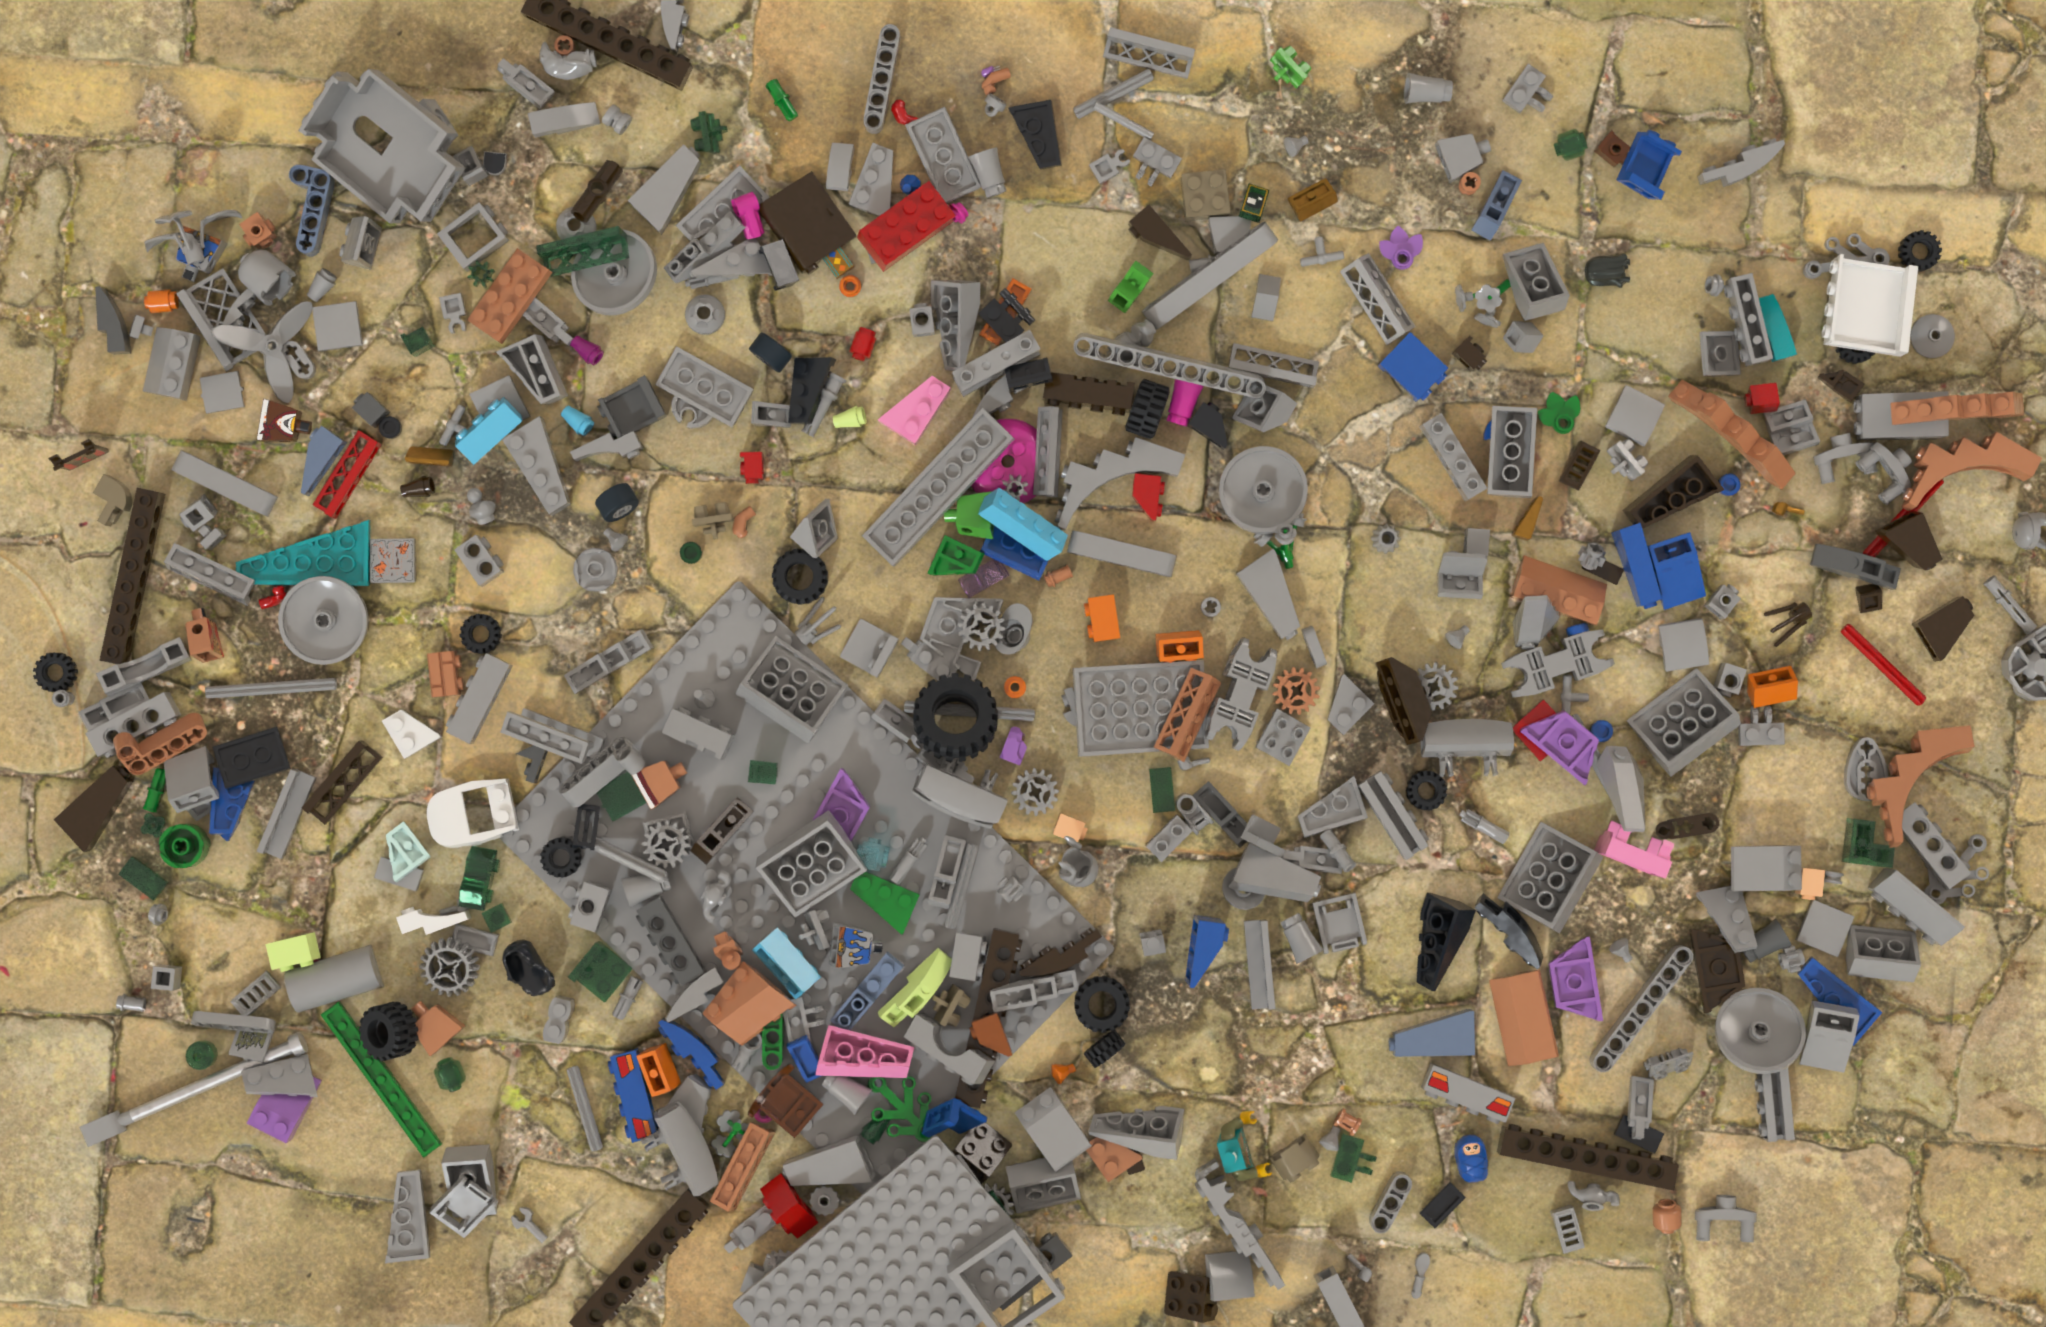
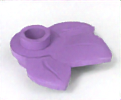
M1397 226L1392 231L1390 241L1383 240L1379 242L1381 254L1385 258L1390 259L1393 266L1399 270L1409 268L1413 263V257L1417 256L1423 247L1421 234L1409 238L1400 226ZM1400 255L1405 256L1406 262H1399L1398 257Z

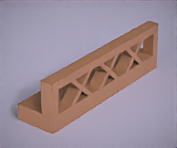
M1193 668L1190 669L1154 745L1155 749L1185 762L1221 685L1219 680ZM1195 675L1202 677L1203 680L1200 686L1193 689L1191 683ZM1191 696L1193 700L1191 705L1183 708L1184 698ZM1182 715L1183 722L1181 726L1174 729L1173 722L1175 718ZM1172 735L1174 741L1171 748L1162 746L1165 739Z
M750 1122L710 1202L728 1212L737 1209L776 1131L764 1129L754 1122Z

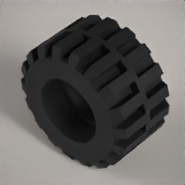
M1143 379L1140 382L1125 425L1126 431L1148 439H1152L1155 436L1170 393L1169 387L1147 379Z
M793 549L792 551L785 552L783 556L777 559V563L773 566L772 583L776 592L783 599L790 603L802 605L812 603V601L820 598L819 596L824 593L825 587L828 584V571L820 557L813 558L804 549ZM805 564L810 567L813 572V581L809 587L797 590L790 586L787 574L792 566Z
M1095 976L1092 979H1087L1078 988L1079 990L1075 995L1074 1002L1075 1012L1080 1023L1087 1029L1089 1028L1096 1033L1112 1032L1127 1019L1128 1012L1130 1011L1129 996L1123 985L1116 979L1107 976ZM1105 991L1113 996L1115 1008L1110 1015L1098 1017L1090 1011L1089 1000L1096 992Z
M390 1002L370 1007L368 1011L364 1012V1017L360 1020L361 1026H359V1031L361 1032L360 1040L363 1041L362 1046L364 1049H367V1053L370 1056L373 1055V1059L386 1061L411 1053L412 1049L415 1048V1041L418 1040V1026L415 1023L417 1020L415 1017L413 1018V1012L407 1010L405 1004L401 1005V1002Z

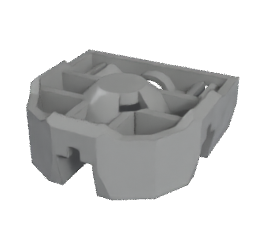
M2046 623L2007 648L2001 660L2002 675L2013 685L2012 688L2015 695L2027 701L2046 700ZM2026 643L2032 653L2025 655L2020 646ZM2022 672L2023 675L2027 676V681L2019 685L2014 677ZM2037 675L2043 676L2042 681L2035 680L2034 678Z

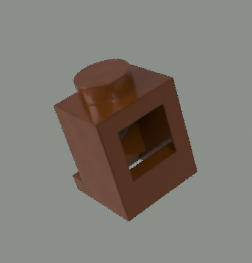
M1611 130L1594 152L1611 166L1615 167L1618 163L1624 164L1631 147ZM1613 146H1616L1619 149L1618 153H1615L1612 150Z

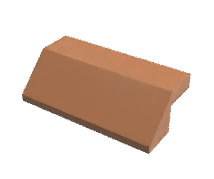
M1540 970L1520 972L1513 976L1490 979L1489 983L1508 1066L1530 1064L1558 1057V1049Z

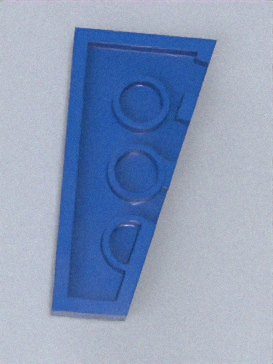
M1812 956L1802 966L1801 971L1797 972L1819 1002L1857 1008L1860 1016L1853 1046L1882 1014L1881 1010Z

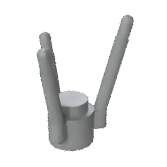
M824 597L819 599L806 618L797 626L799 629L795 634L804 645L810 642L814 644L819 639L841 628V625L838 624L816 635L818 631L815 628L836 610L835 606L822 615L815 623H808L825 600Z

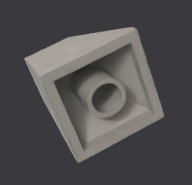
M1255 381L1251 383L1249 388L1257 391L1261 388L1262 384ZM1266 385V391L1261 397L1252 398L1244 396L1232 419L1261 432H1266L1287 423L1297 403L1285 393Z

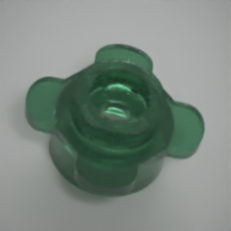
M152 813L145 814L144 825L140 828L143 834H152L155 838L160 837L166 823L165 818L153 816Z

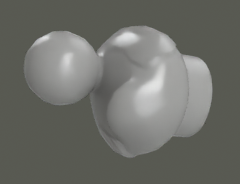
M471 488L467 492V499L473 503L469 509V514L477 520L479 525L493 521L495 519L493 514L496 507L495 503L489 500L481 501L482 492L478 488Z

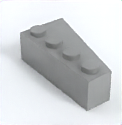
M542 417L535 418L502 439L549 515L554 516L571 505Z

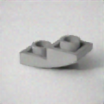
M832 143L826 189L848 191L852 175L851 164L855 151L854 144Z
M249 288L232 304L223 325L241 327L244 324L245 318L241 311H247L255 304L254 301L257 299Z

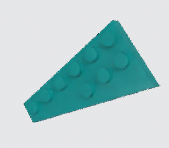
M371 520L236 562V572L254 579V585H296L308 578L330 576L341 579L351 586H369Z

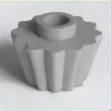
M1387 523L1384 526L1379 525L1376 530H1373V536L1371 537L1373 541L1372 546L1376 547L1378 552L1383 551L1384 554L1394 552L1395 548L1399 547V542L1401 541L1400 531L1396 530L1395 526H1389ZM1383 535H1388L1390 537V541L1388 543L1383 542Z
M824 1185L821 1188H816L815 1192L811 1193L809 1201L812 1205L811 1209L816 1211L817 1215L823 1214L827 1216L828 1213L833 1214L834 1210L838 1208L837 1203L840 1201L837 1197L838 1193L833 1191L832 1187L827 1188ZM825 1197L829 1202L824 1205L820 1202V1199Z

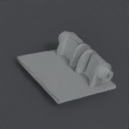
M1276 709L1272 713L1273 716L1269 723L1266 724L1267 727L1265 730L1263 729V734L1259 741L1256 742V748L1290 766L1310 727L1283 711Z
M1678 1048L1670 1051V1054L1666 1052L1667 1060L1664 1059L1662 1054L1659 1055L1660 1060L1658 1056L1648 1058L1644 1062L1646 1071L1649 1070L1648 1078L1660 1080L1668 1076L1667 1073L1686 1071L1688 1066L1691 1065L1693 1051L1688 1053L1686 1048Z

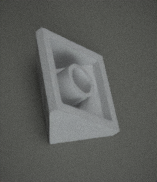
M825 499L812 510L790 536L813 558H818L838 539L830 499Z

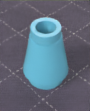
M569 405L561 413V416L578 435H587L594 426L592 417Z

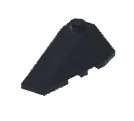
M1427 892L1420 913V920L1423 921L1422 934H1419V941H1422L1421 954L1418 956L1416 982L1431 991H1436L1469 932L1475 909L1460 901Z

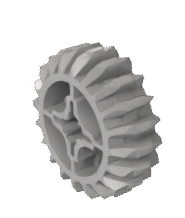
M449 937L447 941L440 938L438 943L432 942L430 944L431 948L427 947L424 950L426 955H422L420 958L425 962L419 965L420 969L425 970L420 975L421 977L428 978L424 982L425 985L431 983L433 986L430 990L434 991L438 988L439 995L446 991L447 997H451L453 992L456 996L461 994V990L467 992L469 990L468 986L472 987L475 984L473 979H477L479 976L475 971L480 969V965L474 964L479 960V957L471 956L475 949L468 951L466 948L469 944L466 942L461 946V939L459 938L455 943H453L452 937ZM444 951H451L458 954L459 956L452 957ZM435 955L440 965V969L435 972L433 966ZM455 962H457L453 966V969L450 968L443 971L446 968V965H453ZM462 962L466 965L464 979L461 976L462 972L459 967ZM448 977L452 982L455 981V983L446 982L441 978Z

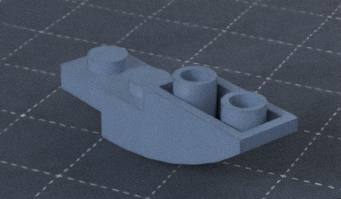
M887 951L830 1021L838 1028L851 1030L904 965Z

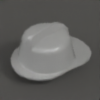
M1019 603L1012 604L1005 610L1001 618L1005 619L1001 626L1005 627L1006 631L1000 632L1004 638L1003 640H996L998 643L996 649L1006 655L1014 654L1026 647L1030 640V630L1033 622L1029 608Z

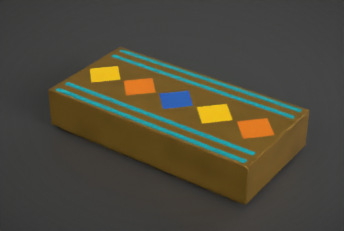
M841 247L823 258V261L836 279L855 267Z

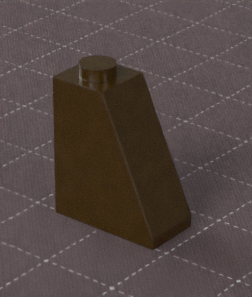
M1911 511L1875 530L1882 540L1915 568L1930 570L1936 566V563L1943 560L1922 512Z
M1963 596L1952 599L1912 623L1934 662L1945 659L1974 617L1971 602Z

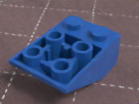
M1690 532L1647 546L1664 610L1706 596L1699 559Z

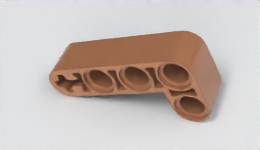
M190 713L139 743L130 733L121 732L114 737L113 744L118 759L133 775H141L203 740L207 735V730L202 716L198 713Z

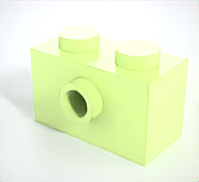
M315 932L265 944L271 970L280 968V972L294 969L293 965L299 963L301 967L313 965V960L321 958Z

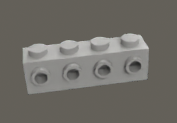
M1753 273L1728 279L1725 281L1724 294L1730 300L1729 314L1731 319L1735 321L1734 335L1736 340L1740 341L1741 349L1739 350L1741 361L1745 362L1747 367L1772 360L1773 355Z

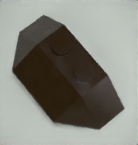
M1393 657L1376 662L1378 686L1393 726L1400 736L1404 738L1406 745L1423 741L1432 712L1417 672Z

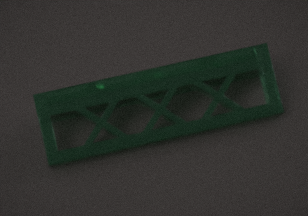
M619 226L536 246L537 254L543 259L544 267L553 272L550 277L629 258L627 234ZM621 243L622 253L614 255L610 253L614 245ZM601 249L603 252L598 259L593 260L589 257L594 250ZM580 254L583 256L577 264L572 265L569 263L573 255ZM560 259L562 262L558 268L551 270L550 260Z

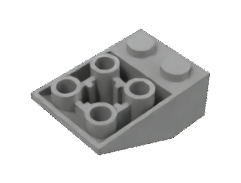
M1812 1000L1806 1028V1039L1799 1064L1844 1073L1856 1036L1860 1016L1857 1008Z

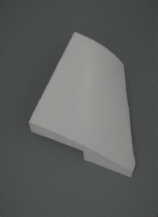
M697 1074L687 1076L668 1104L679 1101L691 1115L701 1133H703L702 1123L704 1116L707 1115V1101L710 1098L712 1088Z

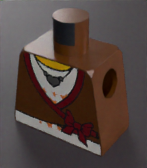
M263 399L256 440L261 442H297L299 433L310 435L312 422L301 420L302 412L297 409Z

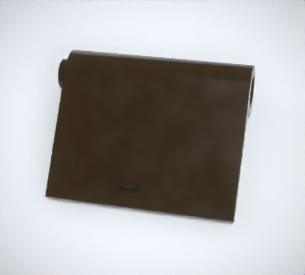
M812 171L759 205V213L778 240L783 239L789 256L802 274L807 272L809 275L819 268L817 264L821 259L857 237Z

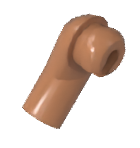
M1004 68L991 72L982 83V89H984L986 95L995 93L996 88L994 85L997 82L1011 77L1009 69Z

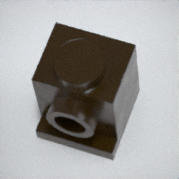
M1468 336L1452 355L1471 372L1475 368L1477 370L1481 369L1487 360L1483 354L1484 350L1477 343L1472 344L1470 341L1473 338Z

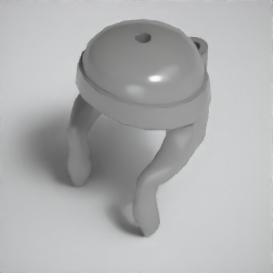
M2027 511L2018 513V519L2012 527V536L2017 546L2025 550H2032L2036 546L2046 550V542L2040 537L2041 526H2046V513H2028Z
M1065 836L1064 839L1071 847L1065 851L1062 860L1058 862L1061 866L1059 876L1071 886H1089L1098 875L1099 866L1096 858L1088 851H1081L1082 844L1076 842L1074 838Z

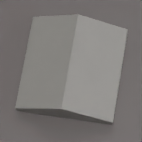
M1734 331L1699 332L1703 376L1741 375L1738 341L1735 338Z

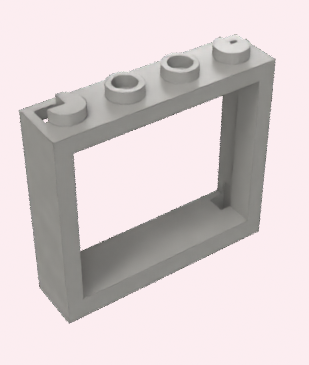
M1013 1221L947 1266L949 1277L987 1327H1024L1065 1299L1064 1289L1066 1288L1062 1284L1059 1277L1054 1278L1051 1273L1053 1270L1046 1260L1042 1261L1038 1256L1040 1252L1034 1243L1029 1244L1024 1229L1020 1226L1017 1227ZM1013 1238L1049 1286L1052 1293L1002 1326L962 1272Z

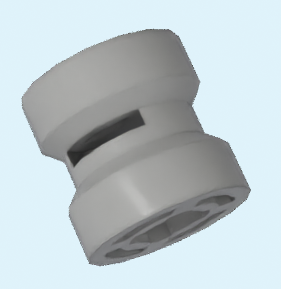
M614 104L602 118V123L613 127L614 131L619 135L626 131L632 121V117L629 114H623L620 112V108Z

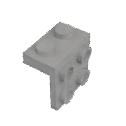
M1457 551L1444 553L1437 573L1438 597L1482 599L1483 573L1487 563V555L1478 552L1469 554Z

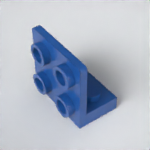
M953 1098L927 1111L922 1134L929 1138L948 1128L958 1134H962L987 1122V1117L978 1110L967 1106L961 1100Z

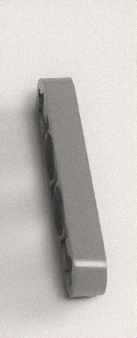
M194 1011L191 1024L206 1028L271 1034L274 1033L276 1021L264 1017Z

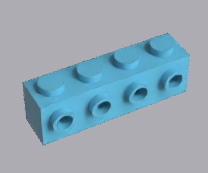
M997 488L984 497L978 515L1046 561L1061 553L1068 536L1066 533L1001 488Z

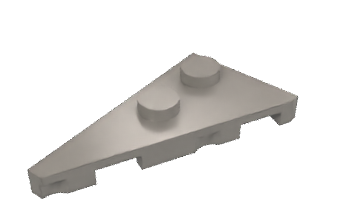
M756 238L745 240L689 273L691 278H707L708 276H721V278L739 277L741 275L754 276L755 274H768L770 276L772 274L764 254H759L758 250H760L761 246Z

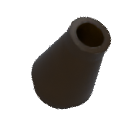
M424 475L401 485L400 490L404 498L430 497L431 494L435 493V484L432 477Z

